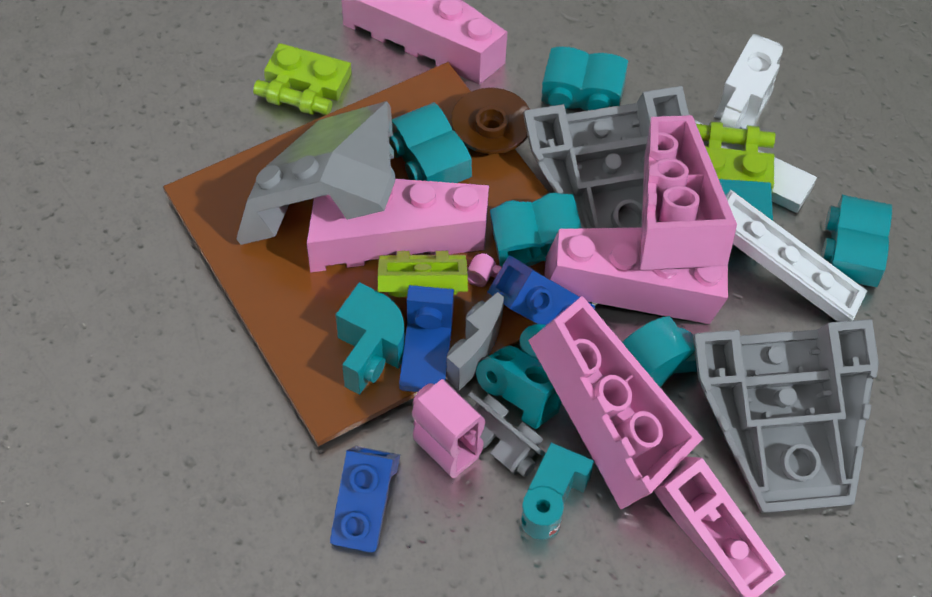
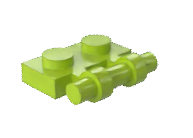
M279 43L264 69L265 81L257 80L253 93L254 95L266 98L267 102L280 106L282 103L299 107L300 112L313 115L317 112L327 115L331 112L332 100L338 101L352 74L351 63Z
M713 121L709 125L696 124L702 140L707 141V146L705 147L718 179L770 182L771 191H773L774 154L758 152V147L773 148L775 132L760 131L759 126L747 125L746 129L723 127L722 122ZM721 143L743 145V150L721 148Z
M448 250L435 251V255H410V251H397V255H379L378 292H388L389 295L395 297H406L409 285L454 289V295L458 292H468L466 255H449Z

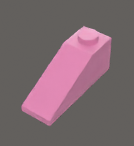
M685 457L654 490L675 522L741 597H758L786 575L703 458Z

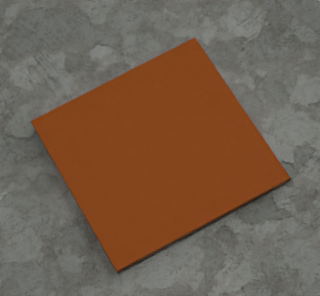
M449 62L163 186L164 192L317 446L413 399L418 392L402 391L399 388L402 363L399 369L385 363L384 369L377 381L374 383L369 381L360 395L344 386L342 364L355 346L338 338L335 315L359 282L378 291L379 259L364 261V266L347 268L346 263L325 266L326 271L310 273L307 239L314 198L289 204L275 237L241 245L236 238L247 199L260 171L320 119L385 101L391 106V116L394 119L435 102L451 125V115L455 104L460 98L471 91ZM466 147L472 158V177L458 183L489 185L484 250L449 254L466 255L467 272L473 258L481 253L491 256L496 265L500 266L491 227V209L506 201L533 202L549 194L516 149L500 154H486ZM394 156V158L390 159L391 168L395 172V179L409 180L403 158L401 156L397 158ZM420 253V254H412V255H428V253ZM546 261L529 266L545 277ZM490 276L487 284L483 287H478L468 282V292H458L454 295L453 323L449 350L456 342L466 338V316L471 308L478 302H486L492 297L487 291L495 280L494 277ZM380 292L389 297L400 309L404 321L405 342L407 296L395 297L389 295L388 292ZM503 304L500 332L489 356L504 346L515 347L520 344L522 332L527 327L537 323Z

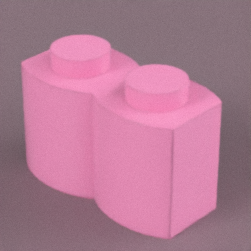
M441 379L435 385L432 383L425 385L413 399L412 416L414 419L413 425L415 426L413 439L452 478H456L479 458L483 450L484 442L480 436L484 430L485 419L445 380Z

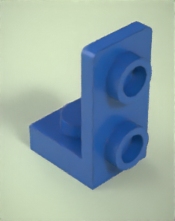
M511 255L508 256L487 291L492 296L497 292L504 297L503 304L509 309L537 324L547 325L580 298V296L544 277ZM588 302V303L593 307V309L595 310V306H594L593 304H591L590 302Z
M409 285L407 295V330L399 380V388L402 391L419 392L420 389L429 383L435 385L441 379L446 381L447 354L450 348L453 323L454 289Z
M354 446L346 451L330 537L331 544L371 553L377 550L390 479L398 471L400 454Z

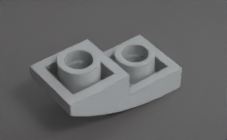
M498 292L488 301H480L471 308L466 316V338L456 342L447 354L446 380L458 390L472 379L476 374L478 363L489 356L495 345L502 323L504 297Z

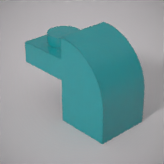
M359 282L335 316L338 338L355 346L342 364L344 386L360 395L369 381L372 383L377 381L384 369L385 363L399 369L403 359L405 342L404 321L398 306L386 295Z
M670 316L647 323L622 342L659 387L673 373L697 372L693 334L684 328H679Z

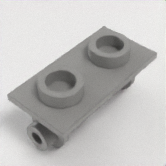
M470 392L468 395L477 402L473 408L485 419L484 430L480 436L484 442L483 448L486 449L495 436H497L501 440L490 454L510 469V472L514 475L520 473L526 477L536 465V462L532 460L534 455L538 452L544 457L546 454L539 447L543 438L523 422L515 428L504 418L509 410L489 394L484 400H481L474 393Z

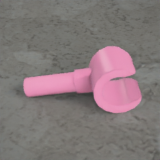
M483 253L478 254L473 258L468 267V282L472 285L483 287L487 284L490 276L496 278L502 266H497L491 256Z

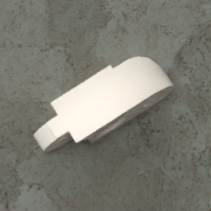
M757 34L751 36L725 83L722 98L714 116L720 119L723 127L746 129L747 125H755L774 88L773 84L776 81L775 77L778 74L779 61L783 50L781 44Z

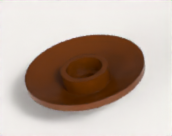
M500 88L477 89L464 95L455 104L451 115L452 130L457 133L466 147L474 151L486 154L505 153L519 147L528 138L523 112L524 110H530V108L521 97L508 90Z

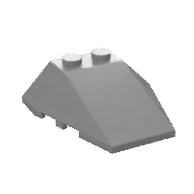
M683 86L645 91L637 103L566 114L563 104L524 110L523 112L531 153L555 193L574 195L582 228L642 227L644 157L651 117L689 115Z
M385 101L318 120L264 167L257 175L256 182L247 199L236 238L237 241L242 245L275 237L289 204L328 194L347 220L384 211L395 183V172L391 168L390 159L394 158V150L389 144V137L393 136L391 106Z
M872 319L830 322L816 330L740 336L739 330L693 334L698 380L760 512L770 513L854 505L864 452L862 442L866 420H869L872 406L869 405L873 379L877 377L879 366Z

